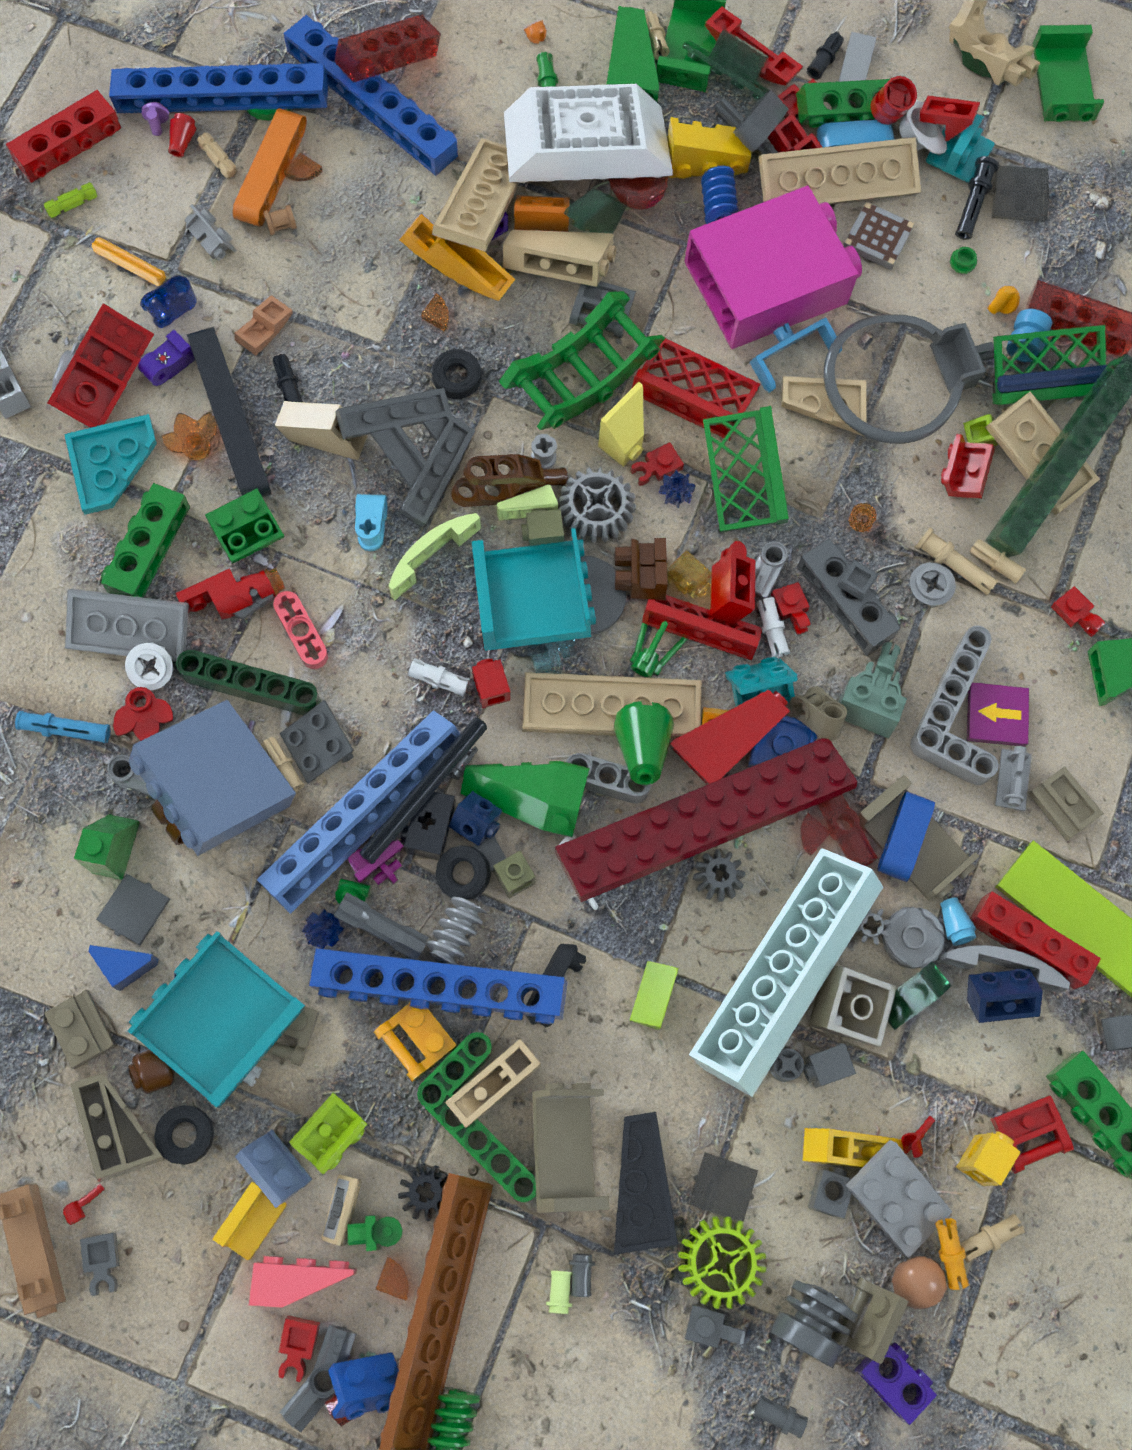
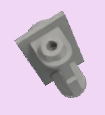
M192 204L190 207L195 213L186 217V227L198 241H201L207 235L200 244L213 259L221 260L225 257V251L228 248L236 252L237 250L230 243L232 237L222 227L218 228L214 224L216 218L206 208L201 211Z
M1016 746L1014 751L1001 749L995 806L1020 811L1026 810L1032 755L1026 752V747Z

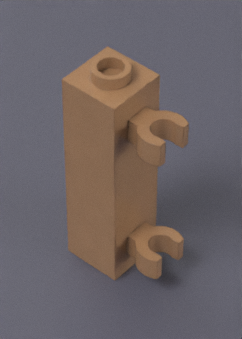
M27 1184L1 1193L0 1220H2L16 1278L17 1293L24 1315L36 1313V1317L40 1318L57 1312L56 1305L66 1302L39 1187L36 1184Z

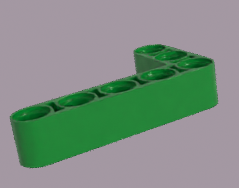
M480 1032L471 1033L421 1083L417 1092L418 1100L518 1202H528L536 1196V1178L478 1119L467 1128L463 1124L453 1127L448 1125L446 1121V1115L451 1109L445 1102L480 1069L492 1053L491 1041L487 1035ZM474 1040H482L487 1045L486 1052L482 1056L477 1057L470 1054L469 1045ZM452 1063H460L464 1067L463 1076L457 1080L448 1078L446 1074L448 1066ZM430 1086H437L441 1089V1098L436 1103H427L424 1100L425 1090ZM477 1131L483 1132L487 1137L485 1147L480 1150L472 1149L468 1142L470 1135ZM499 1154L507 1156L510 1160L509 1169L501 1174L493 1171L491 1166L492 1159ZM519 1178H528L533 1183V1191L527 1197L518 1196L514 1190L515 1182Z

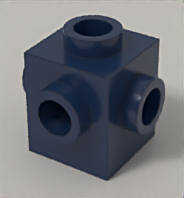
M472 791L458 804L448 827L477 846H480L487 837L492 839L501 826L498 820L503 810Z

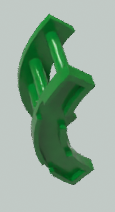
M624 291L608 292L596 308L584 319L587 324L574 335L570 331L563 338L552 344L551 348L553 350L544 356L538 352L529 357L513 361L499 380V383L505 390L515 387L523 388L545 414L537 425L539 430L551 427L556 429L564 422L583 413L596 403L606 402L613 395V391L624 383L647 360L654 358L659 353V346L665 340V337L662 334L646 337L624 312V306L630 300ZM613 320H617L639 345L626 360L619 355L603 336V330ZM589 343H595L617 368L602 381L596 377L578 356L579 351ZM564 362L570 363L591 389L575 397L553 372L554 369ZM538 378L545 379L564 402L552 406L532 381Z

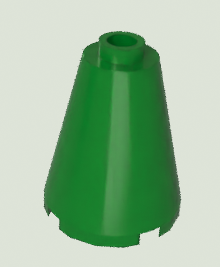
M642 701L633 702L619 710L615 717L614 732L631 779L641 785H650L659 780L674 729L673 716L667 708L659 703L652 702L651 706L642 705Z

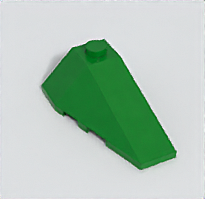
M550 761L549 764L532 765V762H523L521 765L504 766L503 764L466 765L460 794L467 797L473 791L484 799L489 800L507 815L541 830L573 837L590 768L563 761Z

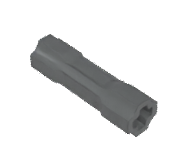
M349 893L345 894L333 916L353 928L362 929L388 943L395 951L411 960L418 959L429 938L409 926L400 925L378 913L366 902Z

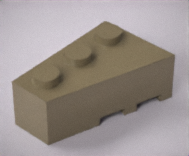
M103 1073L70 1084L97 1181L103 1182L164 1160Z

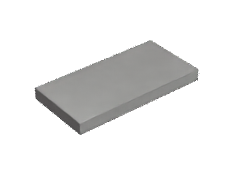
M69 589L67 592L65 649L127 656L135 646L153 642L165 647L168 654L172 656V662H176L179 654L186 651L189 603Z

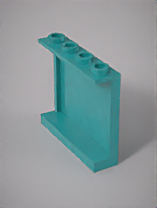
M571 528L572 541L485 551L483 540L471 541L485 651L591 637V625H596L594 607H588V602L592 601L590 584H584V579H588L587 562H581L580 557L585 556L583 539L577 540L575 528Z
M216 931L213 936L208 933L198 943L196 948L199 951L191 960L185 958L174 971L177 976L169 985L163 983L151 997L154 999V1002L146 1010L141 1008L133 1015L129 1021L132 1026L128 1029V1032L206 1097L216 1108H220L305 1009V1005L296 997L294 998L227 941L220 932Z

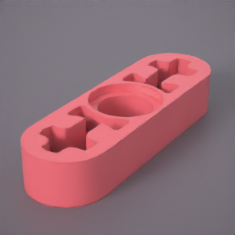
M291 591L279 593L273 602L274 609L303 664L310 669L323 667L328 660L326 647L299 597ZM288 601L292 604L296 616L290 617L287 609L283 608V602ZM297 624H306L309 627V631L305 636L297 637L292 633L293 628ZM309 642H311L314 650L319 652V658L316 660L309 657L310 653L306 646Z

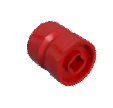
M905 76L891 78L871 101L873 117L882 124L891 125L896 123L917 100L915 84Z

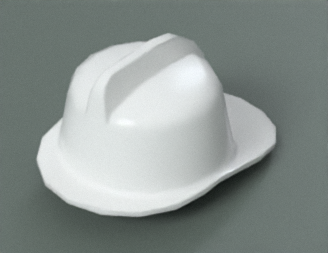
M916 100L915 104L900 121L899 131L902 139L916 137L917 151L926 148L932 153L943 154L947 150L945 138L938 124L919 122L920 111L924 103Z

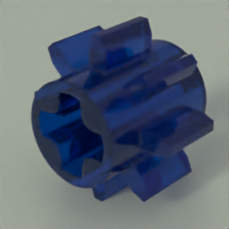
M675 470L674 474L670 477L667 475L663 476L662 482L664 485L660 486L659 494H665V504L671 503L679 508L680 504L684 501L687 503L691 502L692 495L690 493L694 492L695 484H689L690 474L684 475Z
M323 909L319 915L314 912L306 919L307 924L302 929V932L306 933L308 945L311 944L319 947V949H324L327 944L331 947L336 945L340 940L338 935L344 928L340 926L339 920L333 917L334 914Z

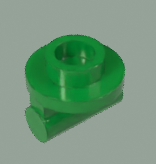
M341 878L335 892L336 901L340 904L345 894L349 893L365 902L369 896L371 885Z

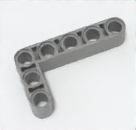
M982 626L969 628L958 642L910 743L912 752L919 758L974 785L985 784L997 773L999 767L998 760L991 753L949 733V730L991 644V634ZM969 639H975L980 647L973 646ZM957 663L966 665L968 672L959 669ZM945 687L954 689L957 696H950L946 692ZM933 712H940L944 716L945 721H938L934 717ZM925 736L931 739L933 746L929 747L923 744L921 737ZM948 750L956 751L960 760L952 759ZM976 763L982 764L986 768L987 774L980 773L976 769Z

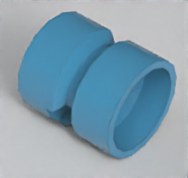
M1022 310L1017 314L1013 326L1014 331L1011 334L1050 331L1052 320L1046 313L1040 310ZM1034 338L1026 348L1037 357L1045 347V344L1039 338ZM1020 339L1018 341H1020L1023 344L1026 339ZM1010 340L1006 350L1012 357L1019 348ZM1024 352L1016 359L1022 362L1033 361Z

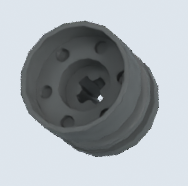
M794 1280L791 1287L804 1295V1297L800 1301L787 1295L785 1300L797 1312L795 1316L779 1312L770 1332L825 1365L834 1368L843 1348L831 1338V1335L835 1331L849 1336L851 1331L838 1323L841 1316L855 1323L858 1315L842 1299L815 1284L812 1285Z

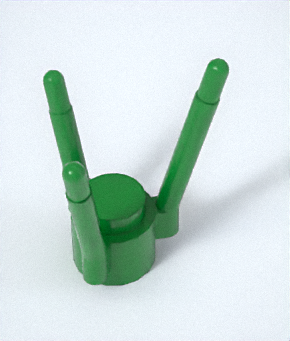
M664 621L661 624L649 649L644 648L641 651L648 627L647 624L642 623L636 647L630 659V662L633 663L630 668L645 678H651L653 674L658 676L664 665L688 639L682 637L658 661L659 655L655 650L668 623Z

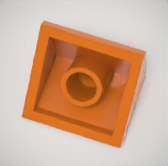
M516 195L514 230L568 232L570 198Z

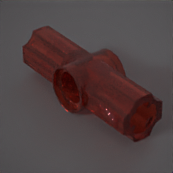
M843 794L817 804L828 824L829 835L838 842L847 859L866 867L878 859L859 825L860 819L858 814L850 809ZM837 820L847 821L851 829L843 830L839 828Z

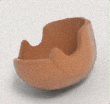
M925 1256L913 1257L899 1263L892 1278L894 1293L908 1300L907 1306L913 1309H925L937 1305L942 1301L947 1290L944 1271L938 1262Z

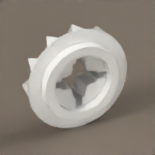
M153 642L135 646L128 653L125 661V670L130 681L137 687H145L149 690H156L170 681L174 671L172 656L168 654L165 647ZM156 657L154 667L158 672L152 670L143 675L146 668L143 660L150 661Z

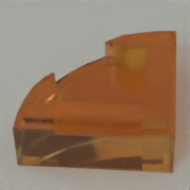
M300 153L285 169L284 174L286 178L294 181H308L319 176L323 170L321 165Z
M436 293L421 313L423 320L446 331L449 324L448 308L444 299Z
M388 1256L375 1290L407 1301L409 1294L407 1274L396 1260Z

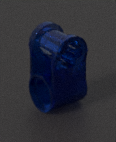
M178 275L171 277L155 290L145 294L140 301V306L144 311H148L151 314L153 323L158 328H164L187 311L192 310L197 303V297L189 280L184 276Z

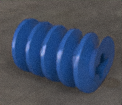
M729 166L713 167L707 170L701 177L706 224L739 211L736 206L738 201L736 198L735 179L733 178L734 170Z

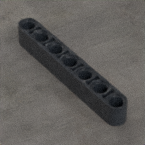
M214 326L187 334L241 495L243 496L255 489H258L262 498L272 495Z

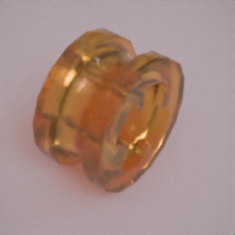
M859 503L853 507L848 521L854 530L865 532L871 529L877 514L871 505ZM859 513H862V516L864 514L868 516L866 522H863V519L861 521L857 519Z

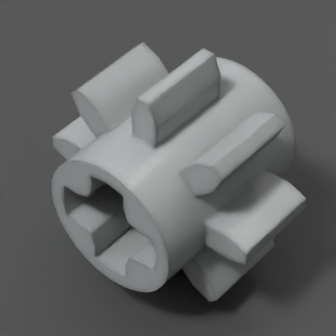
M870 909L856 932L862 931L864 934L862 943L866 942L868 938H873L874 943L878 945V937L881 934L885 937L890 936L884 930V926L890 925L892 922L891 920L883 921L881 918L883 909H880L877 914L871 913ZM869 918H874L875 922H881L882 926L877 928L876 934H871L870 930H864L863 926L868 924Z

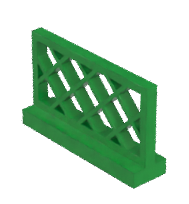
M1105 325L993 336L996 392L992 393L993 404H1014L1030 391L1038 401L1111 393V382L1005 393L999 392L997 387L998 377L1003 376L1009 367L1017 374L1030 373L1036 365L1044 371L1057 370L1063 362L1070 368L1084 367L1090 359L1097 365H1106ZM1088 332H1096L1097 344L1090 351L1081 341ZM1081 333L1077 338L1073 335ZM1061 335H1066L1073 342L1064 354L1053 345ZM1049 336H1053L1050 341L1046 338ZM1034 338H1039L1046 345L1037 357L1026 348ZM1020 339H1026L1023 344L1020 341H1018ZM1011 340L1019 349L1008 359L1002 354V341ZM1076 347H1079L1087 355L1078 366L1067 358ZM1049 349L1060 358L1051 369L1040 361ZM1022 352L1033 360L1024 372L1013 364Z
M771 406L760 407V410L703 419L720 533L770 524L788 523V511ZM755 418L756 430L750 438L737 430V427L743 420ZM730 422H736L734 426L729 424ZM722 424L730 431L723 441L719 442L711 436L710 426ZM733 433L746 441L738 454L725 446ZM756 435L758 436L759 445L753 441ZM712 442L718 446L715 452L713 451ZM750 444L760 451L761 456L754 466L741 457ZM721 449L734 457L726 471L715 464V457ZM737 461L751 469L742 482L729 474ZM761 462L763 472L757 469ZM717 471L723 474L719 480L717 477ZM754 472L761 476L765 482L764 487L758 494L745 485ZM725 477L739 486L730 499L719 490V485ZM742 488L755 497L747 510L733 502ZM765 490H766L767 500L764 499L763 497H761L762 494L765 492ZM721 498L727 502L723 508ZM758 500L768 506L769 518L757 519L749 513ZM730 505L743 513L737 523L725 525L723 514ZM746 516L751 519V521L743 522Z

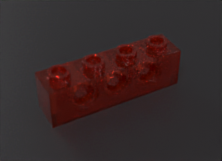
M421 14L338 39L335 63L353 82H357L435 57L441 33Z
M1040 280L1037 281L1029 295L1025 309H1036L1046 313L1052 320L1050 330L1105 325L1106 351L1112 355L1122 357L1127 355L1132 348V312ZM1088 332L1081 343L1094 347L1097 344L1096 332ZM1081 333L1073 335L1077 338Z

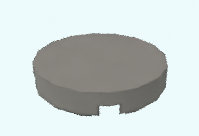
M905 907L889 917L888 920H891L892 923L884 926V930L890 936L885 937L882 935L884 949L893 961L900 966L915 969L923 968L937 960L944 948L943 935L945 934L943 926L934 914L927 909L919 907Z

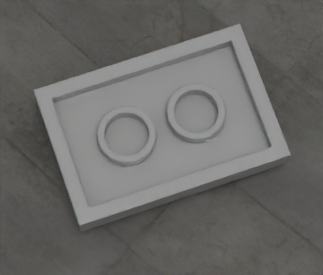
M889 1140L845 1185L898 1250L908 1258L937 1229L935 1223L941 1219L944 1221L953 1212L898 1144L892 1140Z

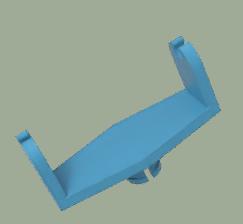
M826 317L795 334L790 328L789 323L784 324V326L773 331L779 343L757 355L749 362L763 388L768 393L776 389V383L764 360L815 331L819 332L829 350L837 336Z

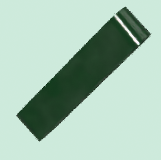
M195 650L183 651L176 660V666L181 676L187 683L300 715H305L321 703L316 687L307 681ZM190 664H199L198 668L195 671H186V668ZM219 671H227V675L223 679H214V676ZM250 678L256 679L253 686L248 688L242 687L245 680ZM277 686L284 687V691L280 695L274 696L270 694L273 688ZM305 694L313 695L309 703L303 704L299 702L301 696Z

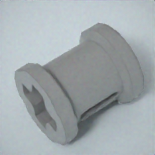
M548 434L536 436L532 441L531 458L539 459L542 468L549 469L556 462L555 452L557 450V443Z

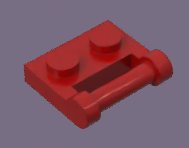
M1051 1095L991 1118L995 1131L1011 1138L1014 1141L1012 1146L1016 1149V1145L1050 1131H1053L1055 1135V1140L1019 1154L1011 1168L1015 1174L1024 1171L1025 1166L1056 1153L1062 1152L1065 1154L1074 1150L1071 1138Z

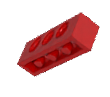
M97 89L6 143V146L13 161L32 183L44 177L58 166L67 163L83 151L89 150L103 139L112 136L122 128L115 110Z
M993 891L981 898L970 917L979 931L1003 946L1033 956L1054 968L1070 982V987L1074 990L1088 984L1101 960L1097 955Z

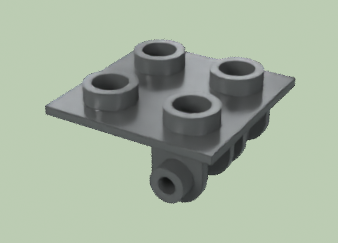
M323 700L279 733L307 783L312 782L340 760L347 762L354 757L352 754L354 750L326 700Z

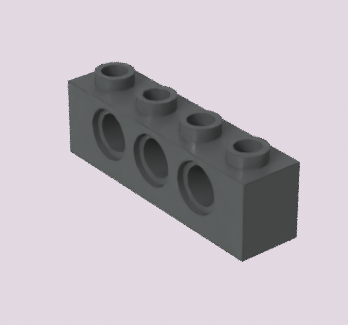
M830 538L801 556L797 568L865 655L868 656L896 636L900 630L898 620L892 612L884 608L879 595L873 589H869L863 601L857 597L852 600L845 596L844 592L847 591L837 585L850 564L845 559L842 548L837 544L834 545ZM826 570H834L839 576L832 577ZM862 614L870 615L874 622H867L863 619Z

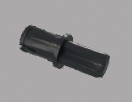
M836 31L834 34H830L824 45L816 50V57L807 67V74L812 79H820L828 65L835 61V54L844 42V37Z
M286 354L274 356L272 361L278 377L276 384L282 391L284 401L303 402L297 385L299 380L293 374L289 358Z

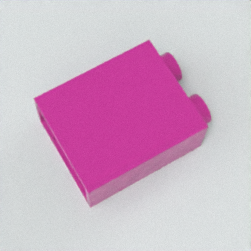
M808 185L700 226L689 232L684 263L731 350L773 334V331L784 326L786 323L793 326L848 304L856 280L862 275V263L856 249L851 245L843 247L836 234L837 220L832 207L827 202L819 204Z

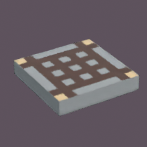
M866 202L843 247L851 245L856 249L859 256L892 270L915 223Z

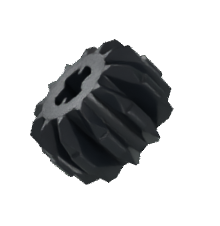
M421 1164V1176L419 1177L414 1169L408 1170L409 1175L414 1180L412 1183L401 1179L400 1184L408 1187L409 1192L398 1193V1198H410V1201L402 1207L405 1212L416 1206L412 1216L413 1219L417 1220L422 1209H425L426 1221H431V1209L434 1208L437 1215L439 1213L440 1206L438 1204L442 1201L443 1190L441 1184L447 1181L448 1174H443L437 1180L436 1176L439 1172V1167L435 1165L430 1176H428L426 1164ZM425 1183H430L432 1185L431 1191L435 1193L432 1200L427 1198V1202H422L420 1200L421 1194L417 1192L420 1185L425 1187Z

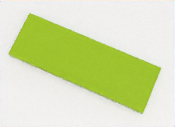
M1034 840L1031 841L995 888L1028 914L1100 957L1101 960L1096 969L1132 998V918Z

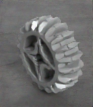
M600 466L597 473H593L589 467L586 470V475L578 470L576 479L569 477L567 486H563L561 489L562 496L559 497L558 504L561 506L559 508L561 509V516L564 517L563 524L564 526H571L570 532L571 528H575L576 533L580 531V539L584 540L588 535L591 536V541L594 543L597 537H601L605 543L608 540V534L616 539L619 534L618 530L625 532L627 530V523L633 521L632 513L635 512L636 505L632 502L635 500V495L630 492V483L623 484L624 478L622 475L616 478L613 477L614 471L612 469L605 474ZM612 496L617 499L620 505L618 512H615L610 504ZM577 497L581 499V504L584 505L581 515L574 506V501Z

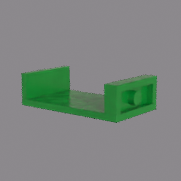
M674 0L665 38L669 54L667 57L659 55L656 71L659 83L706 92L718 42L710 34L705 24L721 6L725 8L726 0Z
M1040 25L1032 44L1035 48V60L1040 62L1037 69V78L1044 121H1095L1103 107L1104 99H1094L1086 51V46L1093 34L1092 25Z

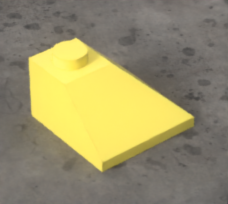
M640 382L600 422L598 447L623 467L629 460L635 461L643 451V385Z

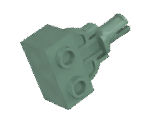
M886 642L882 645L881 653L872 673L874 662H869L866 665L865 671L859 673L856 677H850L839 700V703L843 704L847 709L846 722L888 739L900 721L907 698L901 696V688L898 683L901 676L900 673L896 672L891 681L895 670L894 666L901 651L900 647L895 644L893 651L889 655L892 646L891 642Z

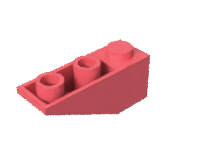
M263 1256V1262L253 1264L249 1305L283 1308L355 1275L357 1269L349 1268L348 1261L329 1260V1267L316 1266V1259L296 1258V1264H283V1257Z

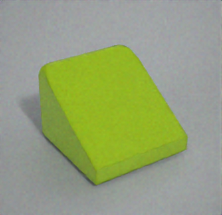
M991 414L963 423L968 443L999 445L985 428L995 420Z

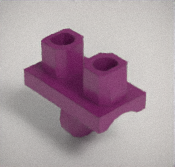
M398 839L396 841L393 840L373 864L365 861L360 855L361 848L348 857V861L355 872V879L361 883L379 868L381 872L373 877L376 884H381L385 879L395 884L398 879L393 873L402 865L397 859L388 866L385 863L402 850L404 846Z

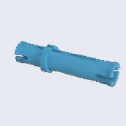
M19 711L15 719L16 730L40 732L42 736L47 737L53 734L108 743L111 734V726L109 724L104 725L55 717L53 713L40 715Z

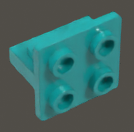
M977 113L972 125L946 142L947 150L943 154H935L930 151L926 158V163L968 183L970 178L974 176L976 159L981 156L988 157L995 145V142L981 136L984 129L980 128L984 116ZM944 127V129H943L942 132H941L944 138H945V127Z
M768 657L762 659L761 663L736 665L733 667V670L725 672L726 679L732 684L735 707L767 690H770L772 693L774 691L779 692L788 703L791 698L795 697L793 682L798 681L797 674L780 658Z

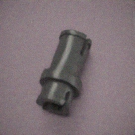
M763 1395L760 1396L753 1416L781 1428V1433L785 1435L791 1433L801 1439L808 1422V1417L796 1413V1408L792 1406L786 1408Z

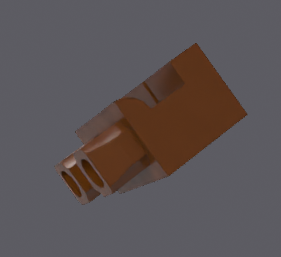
M654 538V543H639L638 540L631 539V546L615 547L614 565L630 566V571L615 570V590L630 591L632 599L665 600L668 585L666 538Z

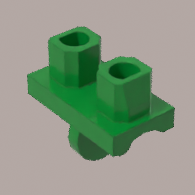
M380 1215L365 1216V1223L347 1224L348 1245L366 1244V1251L380 1250L381 1245L386 1247L393 1246L402 1237V1225L394 1217L380 1219Z

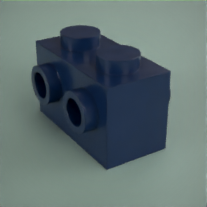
M1030 968L969 975L967 1001L978 1023L1040 1017L1043 991Z

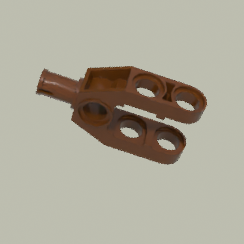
M520 454L472 457L463 470V476L465 477L457 480L451 491V497L461 507L497 505L499 502L545 485L565 486L568 474L564 467L543 469L539 459ZM498 465L508 466L509 473L506 475L502 474L498 469ZM478 466L482 468L485 476H475L471 471V467ZM485 486L496 487L499 495H489L485 490ZM467 487L472 492V497H463L459 493L458 488Z

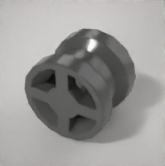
M782 1049L771 1066L770 1073L776 1080L781 1082L795 1080L803 1072V1058L794 1049Z

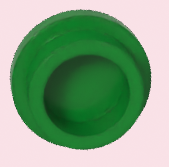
M960 247L950 257L951 267L961 274L972 272L978 262L976 252L970 247Z

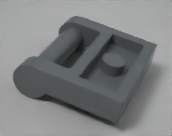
M602 281L599 282L597 287L581 284L569 323L573 325H578V323L586 325L587 323L584 319L589 314L582 313V309L594 310L608 292L624 291L630 298L624 306V312L629 317L636 291ZM612 321L604 329L614 333V336L619 338L623 337L625 331L618 321Z

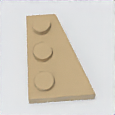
M783 376L781 381V407L864 436L847 425L836 413L827 396L824 378ZM835 379L838 391L847 407L858 418L866 422V380Z

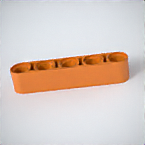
M281 108L277 109L234 202V219L259 227L263 226L265 222L263 211L268 210L269 212L304 136L307 124L306 116Z

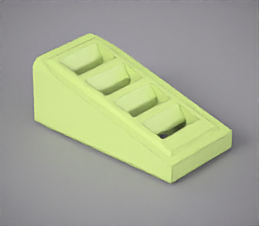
M545 485L497 503V517L499 521L526 518V513L532 512L535 509L558 510V501L551 485Z

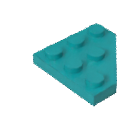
M149 414L64 434L81 510L84 515L113 508L157 445Z

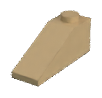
M519 1039L445 1103L464 1127L467 1128L540 1068L541 1063L523 1041Z

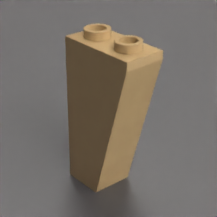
M511 230L503 243V268L597 287L601 278L607 276L609 263H613L616 257L617 247L613 245L614 234Z

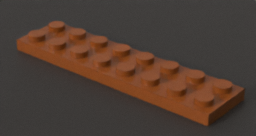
M448 1173L447 1181L442 1190L439 1213L434 1221V1233L430 1249L425 1257V1268L421 1284L416 1293L417 1300L413 1316L408 1325V1336L404 1352L399 1360V1372L395 1388L390 1396V1407L386 1423L380 1436L379 1450H429L430 1443L427 1440L433 1436L434 1429L431 1428V1423H436L437 1419L434 1410L439 1409L441 1403L437 1397L443 1394L494 1184Z

